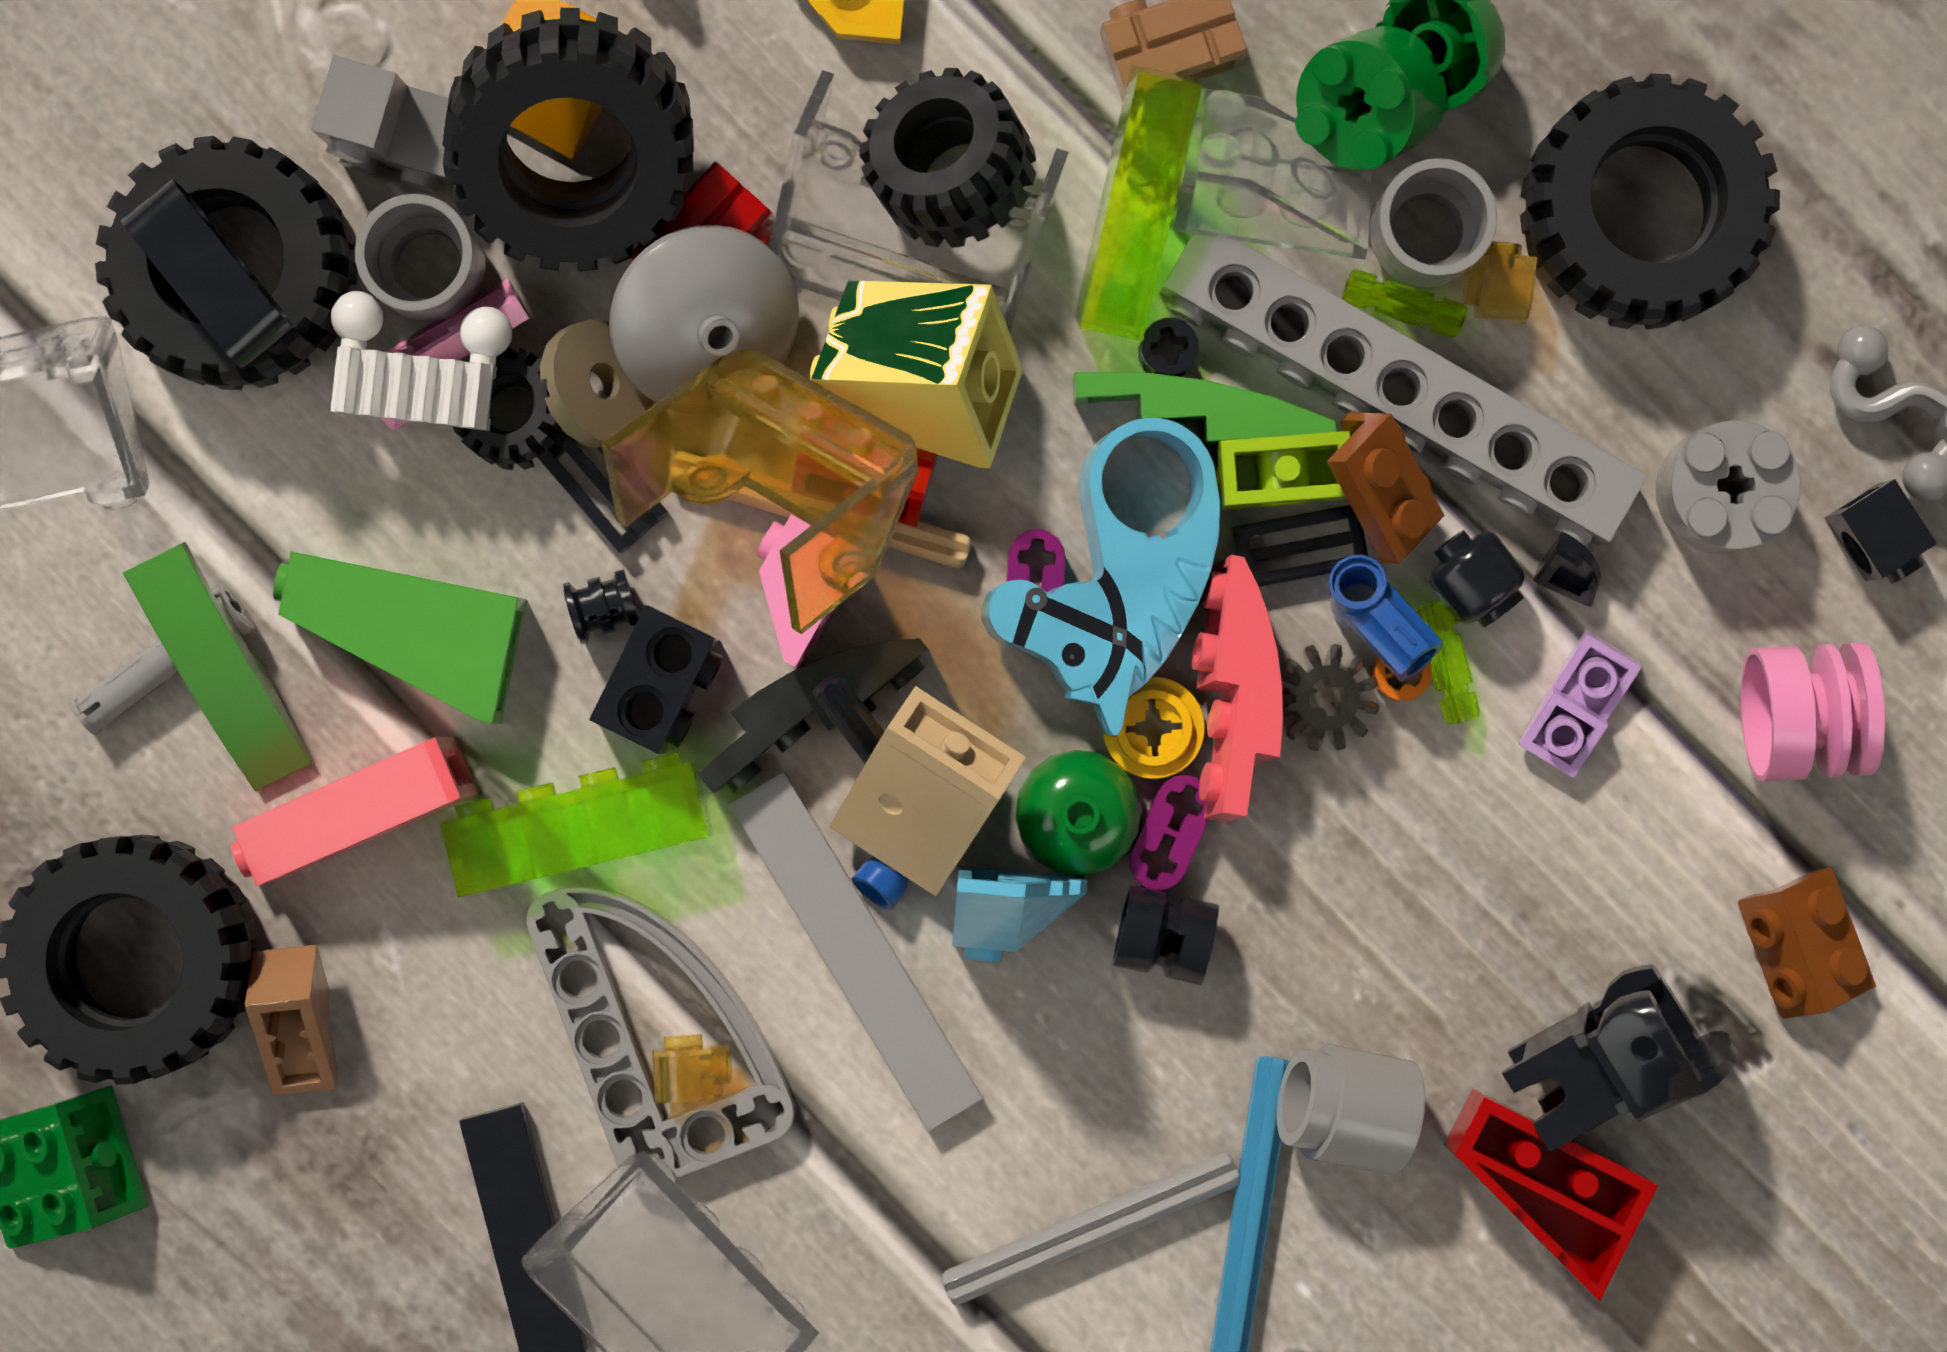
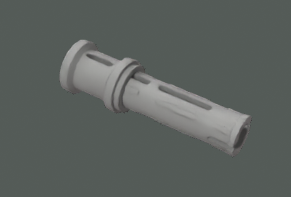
M219 583L211 589L215 598L219 596L222 598L239 632L246 635L255 628L254 622L245 607L225 585ZM158 640L82 697L70 703L71 709L75 716H79L82 713L87 716L80 723L91 734L97 735L102 731V728L176 675L178 670L161 641Z

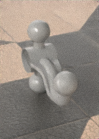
M1866 325L1852 327L1842 335L1838 343L1839 361L1831 374L1830 393L1834 404L1845 416L1857 422L1875 423L1887 419L1910 406L1919 407L1933 417L1931 436L1935 448L1931 452L1916 454L1907 461L1903 469L1902 481L1906 491L1915 499L1923 502H1934L1942 499L1947 495V395L1925 382L1906 381L1894 385L1874 397L1865 398L1861 396L1856 389L1858 377L1877 372L1884 366L1888 358L1889 346L1887 339L1879 329Z

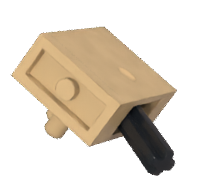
M838 673L829 675L813 689V696L865 764L830 823L829 828L934 896H937L1026 757L917 686L914 687L884 732L844 677Z

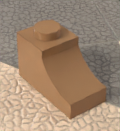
M317 945L253 951L245 1008L273 1096L335 1090L337 1088L338 1067L333 1049L329 1016L330 989Z

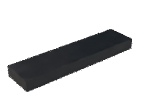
M524 1102L462 1118L459 1120L519 1352H586L588 1345Z

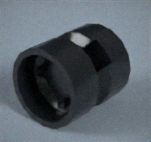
M1130 884L1119 924L1113 955V966L1148 973L1157 965L1163 968L1166 978L1201 985L1207 971L1213 947L1219 905L1184 896L1176 904L1169 903L1165 892ZM1165 930H1173L1179 934L1178 941L1173 939L1164 941Z

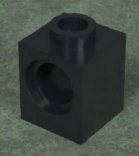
M1896 479L1877 483L1824 517L1865 581L1887 577L1889 582L1893 584L1902 580L1925 564L1920 554L1937 544Z

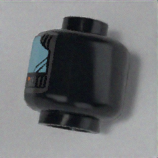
M1463 529L1433 552L1440 563L1432 570L1429 576L1430 586L1460 623L1468 624L1478 621L1482 627H1486L1507 613L1524 598L1519 588L1525 580V572L1495 533L1482 532L1470 538Z

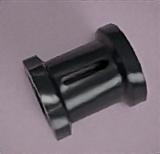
M1162 318L1153 322L1145 330L1138 347V360L1142 369L1146 373L1182 377L1186 370L1194 363L1197 356V336L1185 321L1177 318ZM1161 335H1169L1172 344H1182L1185 349L1177 355L1175 365H1167L1164 355L1153 356L1151 350L1157 347Z

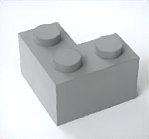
M333 55L311 128L328 145L326 152L339 157L341 165L360 172L376 175L378 165L402 172L400 178L402 183L421 190L437 193L439 183L454 187V185L446 182L442 164L444 155L442 142L448 98L407 86L397 73Z

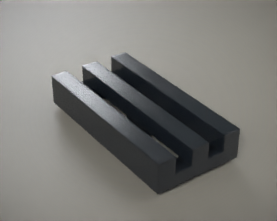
M564 432L563 434L567 438L562 447L554 443L548 448L554 456L545 462L539 457L537 458L615 549L622 554L668 515L669 511L613 446L597 448L650 510L641 519L577 445L578 441ZM566 452L631 527L623 535L559 462L558 459Z
M1351 505L1232 527L1233 538L1237 548L1236 554L1245 558L1259 587L1331 574L1335 565L1344 558L1255 574L1253 562L1352 544L1354 555L1368 556L1364 530ZM1348 520L1349 531L1257 549H1251L1249 537Z

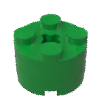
M1379 26L1363 30L1321 49L1305 66L1298 82L1296 94L1297 117L1295 120L1298 136L1306 144L1312 145L1318 153L1330 162L1354 170L1378 168L1413 149L1433 134L1445 110L1446 85L1443 75L1438 77L1435 66L1430 59L1433 53L1419 37L1404 29L1393 26Z

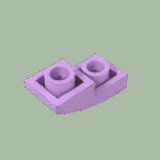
M1585 630L1537 708L1519 741V745L1574 778L1609 726L1608 718L1641 670V663L1588 630Z

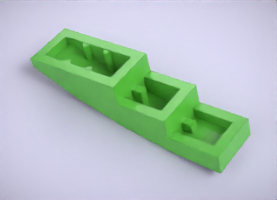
M1074 372L1073 375L1074 404L1137 400L1138 419L1161 418L1176 423L1202 422L1203 444L1205 447L1216 446L1220 441L1336 432L1335 420L1273 396L1209 380L1145 372Z
M186 541L124 571L125 579L186 686L254 791L312 764L313 760L255 650L249 651L220 596L215 598Z

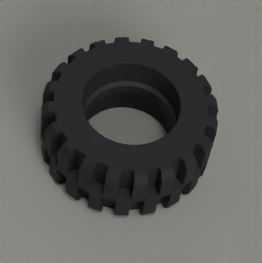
M560 7V19L545 20L541 10L522 15L521 29L513 32L510 25L503 23L488 33L487 48L474 46L463 61L462 75L454 78L448 98L442 146H444L442 164L446 182L454 185L453 201L461 215L469 217L475 214L474 231L487 243H493L497 238L504 241L505 255L523 262L528 254L540 258L541 269L559 271L560 262L577 263L578 272L597 270L598 259L610 256L612 262L618 264L632 258L634 243L639 241L644 247H648L663 235V219L670 222L675 221L684 205V190L691 187L694 171V136L690 99L685 83L676 81V66L665 52H658L653 55L651 53V38L638 28H632L626 35L618 31L617 17L602 12L598 13L596 22L580 19V8ZM555 98L583 99L607 109L624 124L631 135V149L620 164L600 177L579 182L558 181L531 170L515 155L507 140L508 128L516 117L537 103Z
M1650 73L1643 81L1636 82L1632 76L1613 81L1606 89L1600 92L1594 90L1579 100L1551 128V131L1539 143L1530 159L1533 165L1530 172L1523 178L1520 197L1526 200V210L1520 215L1522 234H1530L1534 246L1527 253L1535 269L1544 266L1553 279L1547 284L1549 289L1559 299L1565 294L1570 296L1577 302L1575 311L1589 319L1601 315L1609 318V326L1628 329L1633 325H1644L1646 330L1663 328L1680 320L1684 322L1703 313L1735 293L1734 289L1748 280L1759 267L1760 262L1757 258L1760 252L1771 245L1776 228L1769 224L1770 216L1780 210V190L1770 189L1768 179L1778 171L1773 153L1761 156L1755 141L1761 138L1763 133L1753 119L1743 126L1734 117L1733 113L1739 107V104L1726 94L1720 96L1716 101L1704 95L1707 90V84L1692 78H1688L1681 85L1671 83L1670 74ZM1629 146H1648L1662 150L1678 159L1690 171L1697 182L1703 201V223L1700 234L1695 242L1681 255L1662 262L1639 260L1614 246L1599 227L1592 207V182L1603 162L1621 149Z
M215 136L194 138V148L185 150L175 143L159 150L161 163L151 168L141 162L128 174L136 184L127 196L118 191L114 192L106 206L116 212L112 226L99 225L96 245L106 249V261L95 263L97 283L108 288L109 296L102 302L110 319L122 325L124 329L121 336L133 349L148 356L150 362L168 372L203 386L208 384L222 390H242L243 385L252 384L263 388L279 383L278 375L287 371L297 375L311 365L307 357L314 350L319 348L326 352L337 338L330 333L333 327L331 323L332 307L340 296L347 293L348 285L357 284V266L350 260L349 250L353 249L355 244L350 228L340 218L342 210L334 198L303 168L272 147L268 149L262 148L253 140L233 136L229 143H225ZM171 179L177 181L206 215L232 206L250 208L264 215L280 234L284 255L283 268L279 282L271 296L288 316L294 327L244 368H240L231 360L196 316L182 304L176 291L134 241L121 222L125 216Z
M140 834L100 838V840L79 843L63 850L61 857L46 860L31 872L34 881L29 886L18 887L8 903L12 909L16 910L13 918L0 922V943L7 944L6 956L0 958V979L7 978L11 995L0 998L6 1016L16 1013L20 1015L25 1026L19 1029L17 1034L28 1048L39 1044L48 1051L43 1061L59 1071L69 1067L77 1069L78 1079L93 1083L110 1079L114 1080L116 1085L136 1084L150 1078L157 1079L179 1070L209 1054V1049L223 1042L236 1028L233 1021L237 1014L246 1011L245 1001L252 961L250 940L259 937L255 919L246 921L240 906L247 902L238 885L229 887L221 878L226 870L212 858L202 860L195 855V848L183 842H167L161 840L160 836ZM116 898L142 899L155 906L170 921L180 941L183 967L177 991L167 1005L146 1017L122 1018L107 1011L87 992L78 972L76 961L77 941L85 920L96 907Z

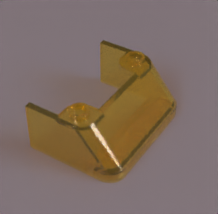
M738 350L721 356L601 443L617 521L626 527L672 492L695 504L715 505L728 499L744 486L811 524L808 529L779 550L791 626L793 630L801 635L876 575L918 474L916 444L911 436L771 357L754 350Z

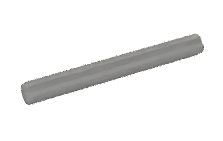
M1220 1153L950 1268L942 1274L944 1289L953 1305H960L1235 1188L1239 1185L1240 1174L1232 1156L1229 1153Z

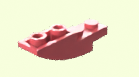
M1230 555L1213 565V570L1210 572L1200 598L1201 607L1207 608L1204 633L1200 632L1197 635L1192 651V668L1199 671L1196 689L1221 693L1220 700L1216 699L1213 702L1208 717V736L1214 738L1212 761L1205 764L1201 773L1199 797L1200 800L1206 801L1204 818L1223 822H1231L1247 817L1254 763L1263 764L1280 758L1283 728L1282 681L1278 650L1270 617L1259 586L1245 558L1236 555Z

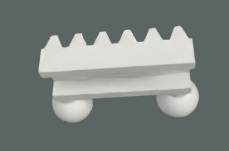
M361 291L345 293L336 300L331 310V323L335 332L341 337V346L337 348L331 412L490 431L491 419L489 418L493 379H496V357L508 348L512 339V327L509 319L503 312L493 307L484 306L473 309L464 317L460 327V337L464 347L471 353L470 362H464L455 359H439L429 356H413L404 353L367 350V342L378 334L383 324V311L380 304L373 296Z

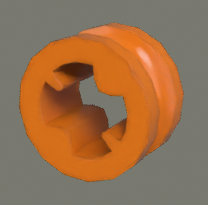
M1377 656L1371 667L1372 681L1375 688L1384 697L1394 701L1412 700L1421 696L1428 688L1432 678V666L1430 663L1418 673L1414 685L1404 683L1398 686L1397 689H1393L1386 680L1392 677V673L1385 674L1386 666Z

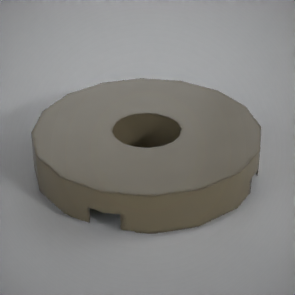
M588 319L559 330L546 344L539 366L540 382L547 381V389L550 394L549 397L544 399L550 415L568 436L584 446L599 448L601 446L611 447L635 438L649 422L654 401L639 391L622 370L612 347L609 322ZM590 370L602 382L603 398L599 397L591 387L589 379Z

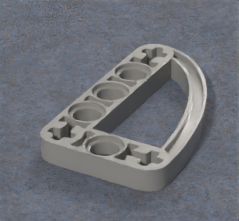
M590 886L564 887L544 893L533 901L528 908L526 917L528 932L616 1164L625 1180L637 1187H655L776 1141L786 1134L794 1121L796 1109L793 1096L778 1061L756 1020L734 987L693 940L655 910L633 898L608 889ZM552 901L555 902L559 910L570 908L573 913L574 919L565 924V931L570 944L582 936L587 946V949L570 951L556 961L553 960L549 949L562 947L559 935L555 929L544 931L540 922L541 918L549 914L547 903ZM587 913L607 917L635 930L660 948L686 973L726 1026L756 1084L665 1118ZM580 960L587 962L594 968L597 975V984L591 994L578 997L566 991L562 983V973L568 963ZM604 1020L616 1027L619 1032L620 1042L614 1053L607 1056H599L589 1051L585 1044L584 1035L590 1023ZM628 1080L639 1087L642 1092L643 1101L641 1108L636 1113L624 1116L617 1114L610 1108L607 1101V1092L614 1082ZM765 1095L769 1103L780 1101L784 1110L776 1116V1127L768 1129L763 1120H757L744 1125L742 1131L749 1139L741 1142L737 1141L735 1122L724 1107L735 1104L737 1106V1117L752 1112L756 1108L757 1096ZM647 1116L652 1117L655 1127H645L642 1133L650 1149L660 1147L664 1152V1156L656 1163V1173L649 1174L648 1169L644 1165L633 1166L631 1158L639 1151L634 1132L625 1139H621L617 1128L633 1127ZM711 1117L721 1123L724 1128L725 1139L719 1149L712 1152H703L693 1146L689 1138V1129L692 1122L696 1119Z

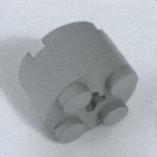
M1743 420L1719 422L1686 436L1665 458L1659 468L1656 480V501L1661 517L1666 524L1687 544L1697 550L1710 553L1734 552L1755 547L1771 540L1789 526L1797 509L1801 493L1799 467L1784 436L1760 424ZM1728 477L1729 481L1736 482L1738 488L1737 495L1730 497L1727 492H1718V480Z

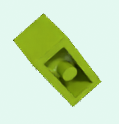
M1350 431L1220 441L1215 446L1220 510L1347 501L1327 460L1350 438Z

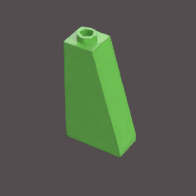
M292 551L289 563L280 564L273 588L274 600L280 601L278 615L478 721L502 724L527 602L526 599Z

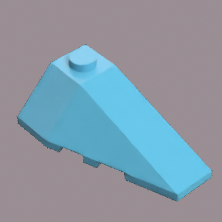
M959 866L952 946L965 947V959L1002 962L1003 951L1017 952L1087 893L1088 881L1083 877Z

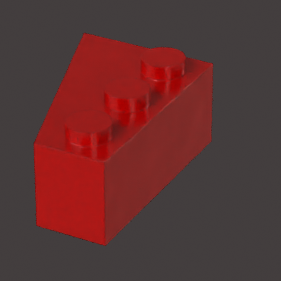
M1472 1088L1444 1145L1597 1300L1601 1301L1659 1185L1643 1174L1574 1139L1550 1152L1533 1125L1535 1119Z

